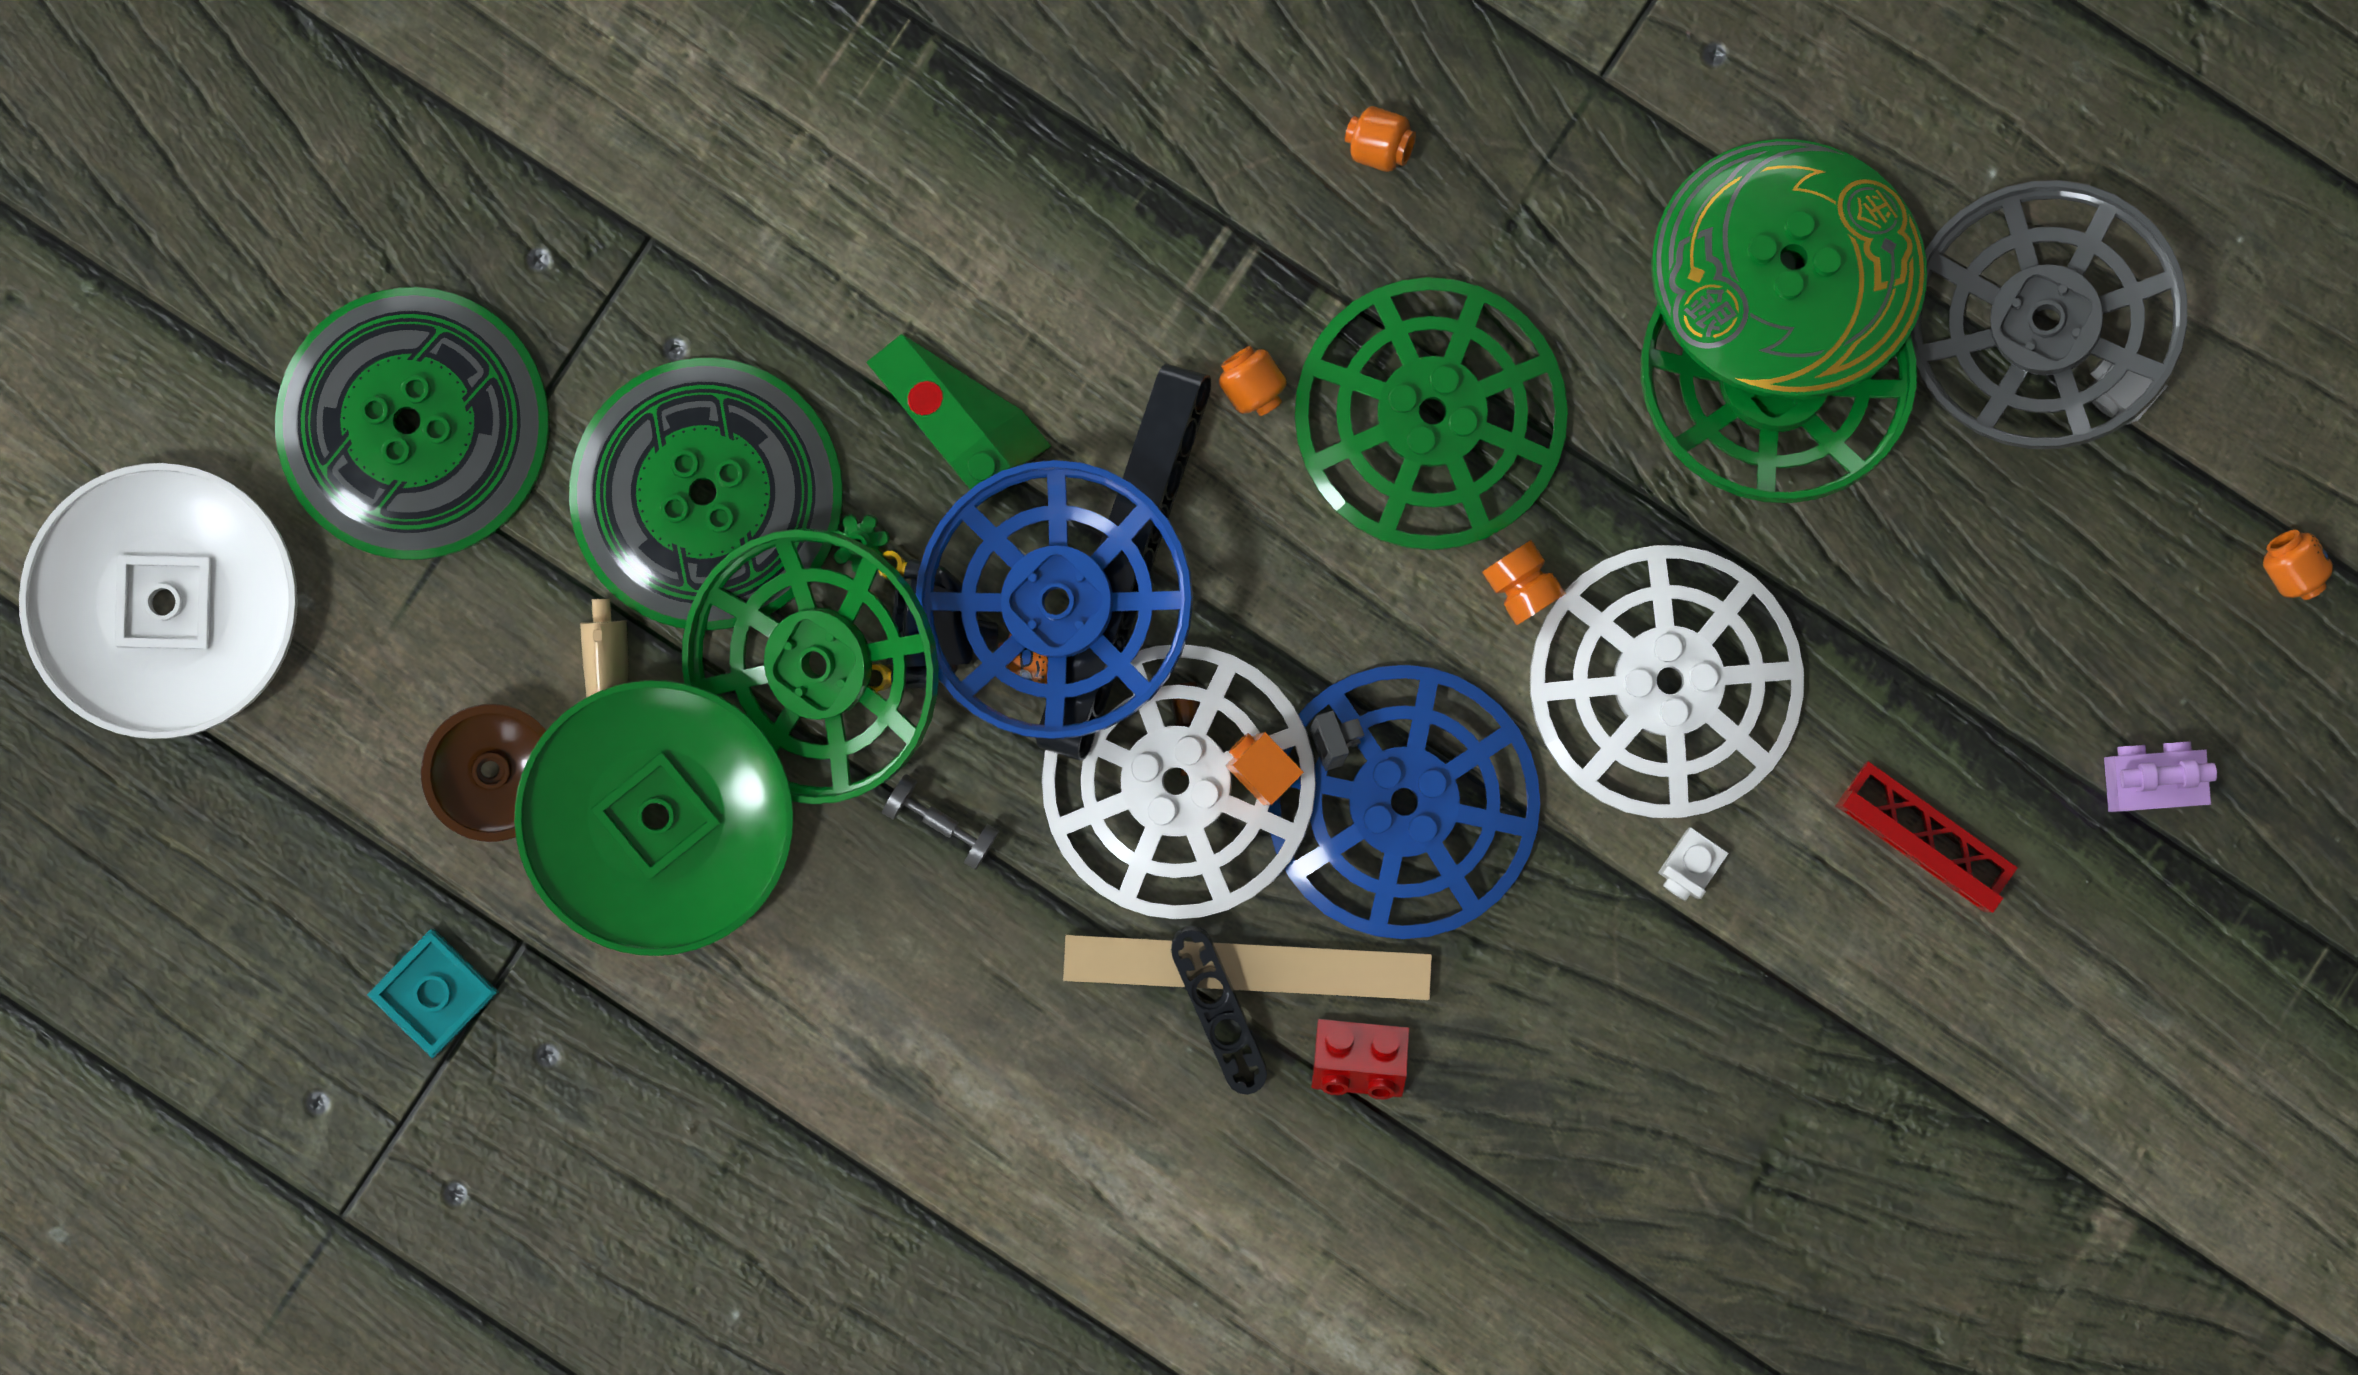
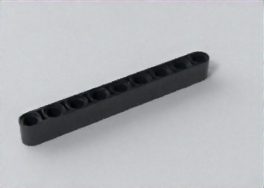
M1165 363L1156 377L1122 479L1130 482L1149 497L1168 519L1210 396L1211 377L1210 375ZM1117 493L1109 520L1119 526L1136 505L1125 496ZM1151 520L1132 539L1147 564L1149 574L1162 539L1160 531ZM1105 533L1103 534L1100 546L1108 538ZM1121 551L1103 570L1110 582L1112 593L1139 592L1134 569L1125 553ZM1137 611L1112 612L1110 622L1103 633L1120 653L1126 647ZM1090 648L1079 654L1067 657L1066 684L1088 679L1103 671L1107 665ZM1114 679L1093 692L1065 698L1064 725L1079 724L1102 717ZM1046 706L1039 725H1045ZM1096 732L1074 738L1054 740L1036 738L1038 748L1083 761L1091 750Z

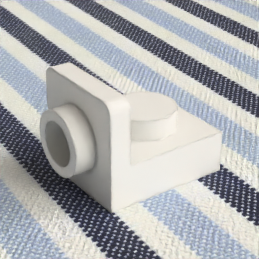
M1688 828L1658 872L1667 879L1663 887L1684 901L1690 895L1695 899H1701L1706 893L1704 889L1729 853L1694 829Z

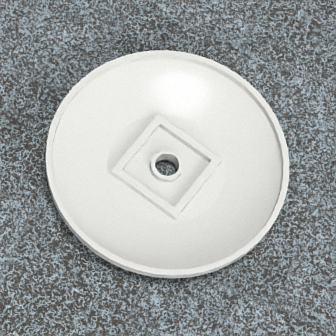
M167 463L140 464L108 472L89 481L63 500L49 515L31 544L24 563L19 591V616L25 644L35 668L51 691L72 711L101 728L122 735L149 739L178 738L209 730L228 721L254 702L275 677L287 655L295 629L298 607L297 583L289 551L280 532L265 511L245 492L216 475L197 468ZM168 589L175 597V607L169 614L161 616L153 608V598L159 591Z

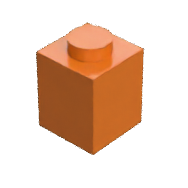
M1266 732L1258 733L1254 737L1249 733L1244 735L1229 750L1233 758L1225 765L1262 805H1272L1304 773Z

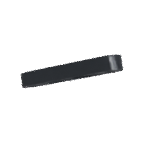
M1193 925L1183 927L1176 932L1171 944L1172 958L1227 1083L1237 1093L1245 1095L1255 1093L1266 1082L1267 1068L1263 1055L1211 937L1201 927ZM1191 937L1194 943L1202 941L1204 946L1199 948V956L1203 966L1207 965L1210 961L1214 964V967L1201 968L1192 976H1189L1187 972L1195 970L1192 956L1189 953H1180V950L1184 948V939ZM1204 978H1215L1223 985V993L1218 999L1206 1001L1200 998L1197 993V985ZM1232 1019L1238 1022L1241 1026V1034L1238 1039L1233 1042H1223L1218 1039L1215 1034V1027L1220 1021ZM1246 1044H1249L1251 1048L1243 1049V1057L1249 1067H1258L1254 1071V1080L1247 1082L1243 1076L1237 1078L1234 1076L1239 1072V1065L1233 1052H1237ZM1233 1053L1229 1058L1224 1056V1054Z

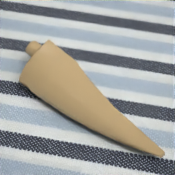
M592 599L593 622L580 623L586 697L606 688L628 683L626 620L611 621L610 599Z

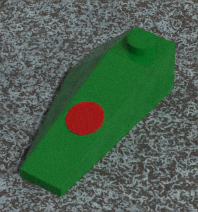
M900 334L866 362L969 490L1003 470L1034 462L1051 448L1048 441L1021 409L903 334Z

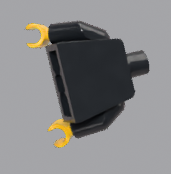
M894 551L884 552L882 555L885 558L897 560V571L905 578V581L916 594L917 577L921 561L910 559L908 562H905ZM939 565L935 576L933 592L962 593L963 583L945 567ZM878 570L879 574L883 578L890 581L884 573ZM896 589L892 618L898 627L900 636L919 634L914 616L903 596ZM933 611L934 626L941 650L952 671L956 673L960 664H970L973 649L967 639L962 622L961 611ZM977 620L988 648L993 649L998 639L997 623ZM924 652L905 655L907 664L905 689H926L927 668ZM893 658L887 659L886 666L881 664L872 665V670L880 671L883 676L880 686H870L876 692L884 691L892 685L893 669L891 671L887 666H893Z

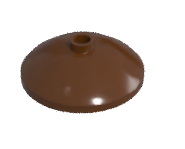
M503 704L474 705L460 710L446 719L429 739L421 762L422 789L427 803L436 817L446 827L469 839L497 842L515 838V802L520 778L532 750L547 730L526 712ZM487 761H493L499 766L498 773L493 777H486L481 772L482 765Z

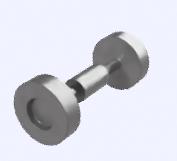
M905 774L886 802L882 814L894 820L905 805L923 816L922 822L948 838L954 835L972 846L964 863L976 870L996 839L999 830L987 824L978 839L958 828L959 822L933 806L927 809L909 798L917 781Z

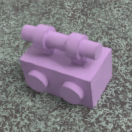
M2191 741L2164 743V753L2146 754L2145 745L2117 747L2118 756L2104 757L2108 812L2211 805L2209 782L2216 781L2217 779L2215 763L2207 762V750H2192Z

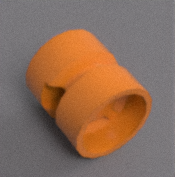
M1532 540L1482 571V574L1495 593H1506L1507 598L1504 606L1516 626L1566 594L1552 573H1542L1540 570L1545 560Z

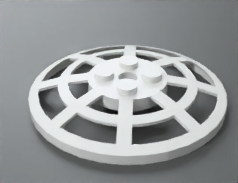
M1654 545L1628 550L1603 560L1580 575L1565 590L1566 594L1557 599L1545 617L1535 641L1530 665V697L1535 722L1545 746L1558 766L1578 787L1600 802L1626 813L1650 818H1683L1708 813L1734 802L1755 788L1774 769L1788 748L1799 721L1804 697V668L1799 643L1789 618L1775 597L1755 576L1734 562L1709 551L1686 546ZM1666 559H1684L1703 563L1729 574L1739 582L1722 602L1715 596L1698 589L1670 585ZM1647 560L1651 587L1623 596L1609 605L1603 612H1600L1580 596L1590 585L1608 573L1629 564ZM1753 593L1766 606L1777 623L1787 647L1789 662L1763 663L1762 654L1754 635L1745 621L1737 614ZM1671 599L1694 602L1710 609L1714 614L1698 633L1688 628L1674 626ZM1653 601L1656 628L1647 630L1633 638L1613 622L1628 609L1644 602ZM1567 611H1570L1589 626L1577 651L1573 669V680L1545 683V668L1551 641L1561 619ZM1728 625L1735 631L1742 642L1748 656L1749 665L1723 667L1721 658L1712 644ZM1602 636L1621 652L1615 666L1614 676L1588 679L1590 658L1598 639ZM1664 668H1673L1681 676V687L1674 694H1666L1658 688L1657 676ZM1791 680V697L1786 720L1777 741L1768 753L1749 736L1761 712L1765 694V682ZM1751 683L1748 707L1739 725H1736L1718 709L1724 695L1725 685ZM1616 696L1619 707L1627 718L1611 737L1598 722L1589 697ZM1575 699L1584 727L1594 742L1601 748L1583 769L1572 759L1560 741L1549 714L1547 701ZM1707 723L1726 740L1709 754L1686 761L1685 733L1694 731ZM1641 729L1655 735L1666 736L1668 763L1645 760L1629 753L1625 748ZM1735 750H1738L1756 767L1746 778L1728 790L1704 800L1688 801L1687 775L1696 774L1714 767L1728 758ZM1615 760L1623 766L1640 773L1668 777L1670 804H1653L1630 799L1609 790L1597 780Z
M1171 645L1153 646L1140 650L1131 664L1148 680L1142 663L1156 659H1165ZM1185 645L1181 658L1205 660L1218 665L1207 690L1186 685L1162 686L1154 697L1139 709L1148 734L1138 740L1131 750L1106 740L1117 724L1096 732L1091 750L1082 763L1081 792L1084 808L1062 817L1059 815L1054 779L1057 753L1045 750L1042 772L1043 804L1051 833L1062 855L1078 876L1100 895L1123 908L1147 916L1169 919L1199 918L1229 910L1253 898L1270 885L1291 862L1305 837L1313 813L1316 790L1315 761L1307 731L1295 707L1281 689L1261 671L1241 659L1209 647ZM1235 673L1251 681L1266 694L1282 714L1288 729L1269 735L1270 738L1282 750L1296 746L1300 769L1304 773L1301 775L1299 805L1294 822L1268 812L1270 805H1262L1258 799L1254 806L1231 796L1232 773L1225 765L1233 756L1229 751L1224 752L1207 735L1208 730L1219 710L1236 723L1244 735L1249 733L1254 737L1260 733L1247 714L1233 702L1224 698ZM1133 693V696H1131L1130 698L1124 700L1122 703H1120V704H1119L1117 707H1115L1113 710H1115V709H1117V708L1123 706V705H1124L1125 703H1127L1130 699H1132V698L1135 696V694ZM1178 698L1201 702L1190 727H1165L1156 701ZM1098 757L1122 767V792L1097 802L1094 778ZM1173 768H1181L1189 776L1188 788L1179 795L1169 793L1164 786V777ZM1126 810L1130 811L1133 817L1145 827L1135 852L1127 848L1115 837L1104 819ZM1223 812L1247 823L1233 842L1220 852L1214 854L1204 829L1212 825ZM1092 825L1096 835L1103 844L1121 861L1129 865L1120 890L1106 883L1086 865L1073 848L1067 834ZM1260 829L1285 839L1279 853L1259 875L1245 886L1230 893L1221 872V866L1229 863L1242 853L1253 841ZM1162 835L1187 836L1197 861L1170 864L1152 860ZM1146 873L1170 878L1194 877L1202 874L1213 900L1199 904L1166 905L1138 899L1137 895Z

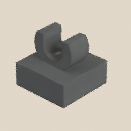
M1334 711L1317 715L1309 729L1325 771L1343 766L1350 753L1348 748L1360 744L1359 738L1365 736L1358 719H1353L1339 725Z

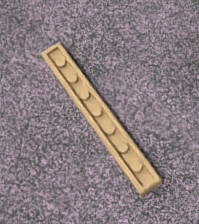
M1066 935L1063 981L1185 987L1172 958V940ZM1184 941V948L1180 950L1181 954L1189 953L1195 963V970L1187 971L1189 976H1192L1201 968L1214 967L1212 961L1205 966L1202 964L1199 948L1204 946L1203 942ZM1213 942L1234 990L1430 1000L1432 954ZM1209 977L1200 981L1197 988L1223 989V985L1217 979Z

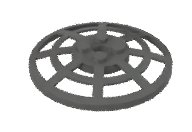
M2062 180L2031 181L2007 186L1979 198L1959 211L1938 231L1925 249L1927 261L1926 287L1933 272L1957 287L1953 294L1949 315L1951 339L1924 344L1921 332V310L1916 325L1911 332L1916 356V367L1922 381L1935 400L1955 420L1975 433L2005 445L2027 449H2061L2086 444L2115 432L2135 419L2157 398L2171 378L2181 356L2187 330V293L2183 273L2172 247L2157 226L2136 207L2118 196L2087 184ZM2061 199L2085 203L2098 209L2085 233L2061 227L2028 229L2021 203L2032 200ZM2003 208L2010 232L2009 236L2001 238L1987 247L1971 262L1967 269L1943 256L1950 244L1968 227L1988 214ZM2114 217L2127 223L2147 242L2159 259L2164 272L2137 282L2134 273L2124 259L2110 246L2102 242ZM2057 242L2073 245L2078 248L2067 267L2039 265L2033 244ZM2015 250L2021 271L2006 281L2001 288L1980 277L1982 272L1995 260ZM2094 256L2100 258L2114 271L2124 288L2098 296L2091 283L2083 277ZM2170 290L2173 301V330L2168 352L2163 363L2137 354L2145 329V307L2143 300ZM1969 294L1992 305L1991 329L1964 335V311ZM2130 306L2131 327L2125 348L2101 338L2103 314ZM2044 309L2055 311L2060 317L2059 324L2054 329L2048 331L2038 329L2034 325L2033 319L2039 311ZM1993 347L1998 348L2003 357L2011 363L1999 386L1981 372L1970 353ZM2090 354L2114 364V367L2099 382L2084 391H2078L2072 369L2085 361ZM1957 357L1960 366L1969 379L1983 393L1991 397L1978 418L1963 410L1947 394L1934 375L1929 362ZM2127 371L2153 380L2146 391L2125 411L2104 424L2094 428L2090 427L2083 405L2093 402L2107 393L2124 377ZM2028 373L2054 375L2061 398L2033 399L2016 395V392ZM2008 406L2017 410L2034 413L2065 411L2072 434L2060 437H2028L2007 433L1994 427Z

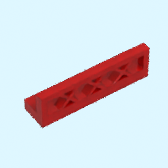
M1869 761L1863 765L1835 805V807L1983 912L1993 913L2003 900V897L1999 894L2018 868ZM1869 776H1872L1884 785L1887 805L1875 807L1857 794ZM1893 792L1906 802L1895 803ZM1914 806L1921 811L1925 831L1912 833L1900 825L1897 819L1896 808ZM1889 810V816L1882 811ZM1930 819L1943 828L1932 830ZM1950 832L1959 838L1962 858L1950 860L1935 849L1933 835ZM1925 836H1926V841H1927V843L1924 842V841H1923L1922 839H1920L1919 837H1925ZM1968 846L1981 855L1969 856ZM1988 859L2001 868L2002 871L1989 888L1973 877L1970 862ZM1963 863L1964 869L1959 867L1957 864Z

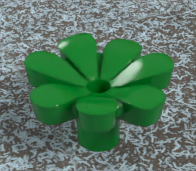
M853 514L843 517L844 531L835 530L833 532L855 540H861L863 545L876 551L885 559L882 555L883 552L879 550V546L889 544L890 536L887 531H875L878 524L877 518L873 515H866L862 522L858 523L856 516ZM841 547L833 555L835 562L839 565H844L851 561V569L854 573L857 572L863 558L853 551Z

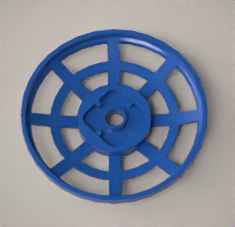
M1051 460L1026 463L1003 470L974 486L955 502L937 525L925 548L918 571L916 596L927 615L935 639L939 680L951 695L975 716L997 728L1025 737L1053 740L1082 737L1105 730L1130 717L1150 701L1168 680L1183 653L1191 626L1193 607L1191 572L1183 545L1170 521L1149 497L1130 482L1107 470L1080 462ZM1066 477L1084 479L1104 485L1128 498L1136 507L1117 526L1111 520L1096 512L1076 506H1067ZM1047 478L1048 506H1040L1020 512L1005 520L998 527L977 509L986 499L1009 486L1032 479ZM1049 520V546L1036 549L1024 555L1008 539L1013 533L1028 525ZM1068 520L1090 525L1105 533L1108 538L1089 557L1077 549L1068 547ZM1149 520L1158 528L1172 554L1178 575L1179 591L1153 592L1152 581L1147 564L1138 547L1132 541ZM964 521L983 542L976 549L968 564L962 584V593L933 592L935 576L941 556L953 533ZM1121 551L1125 553L1134 569L1139 592L1112 593L1110 582L1103 570ZM995 552L1011 568L1004 581L1002 592L977 593L982 570L989 557ZM1054 589H1063L1069 596L1068 608L1061 614H1050L1045 607L1047 594ZM1156 610H1179L1178 625L1171 648L1157 673L1148 682L1131 662L1137 656L1147 637L1152 621V612ZM933 611H961L962 622L967 639L975 655L982 662L963 681H960L952 671L941 650L934 626ZM1139 611L1134 632L1125 649L1120 653L1103 635L1110 622L1112 612ZM976 612H1002L1004 622L1012 636L994 653L990 651L981 634ZM1025 648L1036 654L1048 657L1047 684L1025 679L1010 671L1006 666ZM1090 648L1107 665L1103 671L1088 679L1066 684L1067 657L1079 654ZM1117 676L1135 694L1123 706L1102 717L1079 724L1064 725L1065 698L1093 692L1110 683ZM994 677H997L1001 682L1019 692L1046 698L1045 725L1030 724L1007 717L985 705L975 694Z
M1411 665L1377 667L1353 674L1329 686L1310 701L1298 714L1304 727L1328 704L1341 723L1358 719L1365 736L1359 738L1361 743L1357 747L1367 761L1358 770L1354 780L1349 781L1326 776L1328 771H1325L1321 758H1318L1315 764L1316 790L1310 823L1319 846L1297 861L1293 857L1284 869L1286 874L1302 895L1325 915L1348 928L1377 937L1395 939L1430 937L1454 930L1476 919L1498 902L1517 880L1530 856L1538 831L1540 813L1538 775L1531 751L1518 726L1506 711L1483 690L1456 675L1434 668ZM1403 678L1420 680L1415 706L1385 707L1359 716L1345 696V693L1357 687L1381 680ZM1438 684L1453 688L1473 699L1493 716L1501 728L1479 742L1459 722L1443 713L1433 711ZM1390 720H1412L1407 747H1394L1382 751L1368 730L1369 727ZM1430 724L1452 734L1467 750L1446 764L1435 755L1425 751ZM1512 743L1518 754L1525 777L1527 795L1526 818L1500 813L1499 783L1489 757ZM1293 747L1283 751L1289 756ZM1477 765L1485 784L1486 810L1460 804L1456 779ZM1301 776L1290 787L1301 789ZM1398 789H1410L1417 797V807L1409 815H1400L1392 808L1391 798ZM1322 794L1349 799V810L1353 825L1330 838L1323 818ZM1279 797L1269 806L1268 812L1282 818ZM1456 822L1481 827V833L1472 850L1456 865L1442 842L1451 833ZM1495 831L1522 836L1518 850L1507 871L1494 887L1478 900L1466 881L1465 876L1484 857L1494 838ZM1270 833L1275 852L1278 854L1285 839ZM1364 839L1373 848L1384 853L1379 879H1374L1357 870L1341 854ZM1427 852L1441 876L1421 883L1397 884L1402 857L1417 856ZM1330 862L1350 882L1375 893L1370 919L1355 916L1333 904L1312 885L1306 876ZM1449 887L1463 909L1450 917L1427 924L1404 926L1388 924L1394 897H1422L1440 892Z

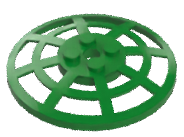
M1786 251L1780 255L1782 264L1788 269L1796 270L1797 262L1805 264L1803 257L1795 251ZM1658 304L1645 332L1641 351V385L1646 408L1657 432L1670 451L1690 471L1711 485L1739 497L1761 502L1797 503L1820 499L1848 488L1866 477L1887 457L1902 435L1913 408L1917 387V370L1911 334L1896 354L1899 365V380H1874L1870 377L1850 389L1829 395L1854 397V403L1847 419L1840 429L1834 433L1816 415L1823 406L1827 396L1804 400H1783L1748 393L1714 377L1698 365L1684 350L1681 356L1656 349L1658 336L1665 323ZM1653 368L1680 374V388L1683 401L1695 425L1677 437L1673 435L1667 426L1658 405L1654 387ZM1693 377L1716 381L1720 384L1721 394L1726 404L1708 417L1703 413L1696 397ZM1869 398H1898L1895 414L1887 433L1873 453L1865 460L1861 459L1845 442L1861 423ZM1739 418L1747 425L1760 430L1758 452L1735 444L1724 437L1719 431ZM1801 426L1819 444L1800 453L1777 455L1779 432L1790 431ZM1708 439L1715 447L1727 455L1747 464L1757 466L1756 489L1739 485L1718 476L1697 462L1688 452ZM1830 455L1848 472L1835 481L1815 488L1792 492L1775 491L1776 468L1786 469L1804 466Z
M1426 277L1401 280L1377 288L1353 301L1331 320L1316 339L1303 365L1296 390L1294 420L1297 444L1305 469L1318 492L1337 514L1356 529L1382 542L1407 549L1434 551L1460 548L1487 539L1511 525L1533 505L1547 487L1559 463L1566 438L1568 408L1565 384L1556 357L1544 336L1525 314L1506 299L1480 286L1455 279ZM1425 290L1455 292L1467 296L1458 320L1448 317L1427 316L1411 318L1402 321L1391 297ZM1484 303L1498 309L1516 323L1532 341L1540 356L1515 365L1510 355L1496 340L1475 327ZM1374 305L1385 329L1378 332L1360 348L1351 360L1348 368L1321 360L1327 347L1340 330L1360 312ZM1438 330L1453 333L1444 357L1426 356L1419 358L1409 333ZM1470 340L1476 342L1489 352L1503 371L1478 381L1475 375L1461 364ZM1391 341L1402 366L1393 372L1386 383L1361 374L1362 368L1372 355ZM1548 373L1552 385L1555 408L1553 436L1549 449L1524 438L1527 430L1528 404L1523 382ZM1314 377L1340 386L1337 396L1336 417L1341 442L1317 453L1311 439L1309 423L1310 391ZM1508 388H1511L1514 403L1512 432L1487 422L1488 407L1486 398ZM1353 391L1378 400V425L1354 435L1350 416ZM1435 399L1442 403L1445 408L1443 421L1438 424H1428L1421 419L1419 407L1424 401ZM1482 440L1504 449L1502 456L1493 468L1480 479L1473 482L1463 457L1475 447L1478 441ZM1386 442L1395 454L1404 459L1395 483L1388 481L1379 474L1365 459L1362 452ZM1517 455L1541 465L1542 467L1536 479L1522 497L1501 515L1489 521L1479 495L1490 489L1504 476L1514 463ZM1349 458L1353 467L1367 483L1389 497L1379 523L1366 517L1349 504L1331 484L1324 470ZM1446 465L1456 487L1454 491L1442 493L1412 491L1421 466L1441 467ZM1462 503L1472 527L1459 533L1443 535L1410 534L1396 530L1406 504L1436 508Z
M801 528L777 531L750 540L729 553L710 572L699 588L687 616L682 639L684 683L705 689L714 694L735 690L746 715L763 731L777 753L780 748H783L788 752L807 758L830 759L833 786L815 787L788 781L792 802L807 804L837 803L863 795L891 779L908 763L921 745L932 721L938 695L939 665L935 639L927 615L913 589L896 568L876 551L855 539L831 531ZM806 541L828 543L853 551L863 558L854 579L829 569H804L794 543ZM776 547L786 573L778 575L763 584L751 595L747 602L722 589L729 578L747 561L765 550ZM878 569L888 577L903 596L915 618L920 634L901 637L888 609L870 591ZM809 582L829 583L847 590L848 593L839 611L817 608ZM791 586L799 612L789 615L779 622L760 610L774 594ZM864 603L879 619L888 640L867 643L860 629L854 624ZM712 605L737 618L730 642L729 663L731 672L705 678L703 642ZM753 627L769 637L764 653V665L746 669V643L749 630ZM813 651L820 653L826 661V671L823 676L815 674L810 667L809 659ZM924 652L927 668L926 696L921 717L917 726H915L898 709L902 702L906 685L907 664L905 655ZM893 658V682L889 698L886 700L869 686L872 662ZM768 683L775 697L784 706L775 723L769 719L759 706L752 692V686ZM860 702L878 718L863 733L851 740H847L842 713L850 710ZM800 717L817 720L825 719L828 744L809 743L793 737L790 733ZM889 726L906 745L884 768L865 779L851 783L848 755L856 753L872 744Z

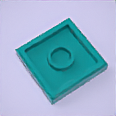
M433 928L417 942L367 996L433 1059L499 991Z

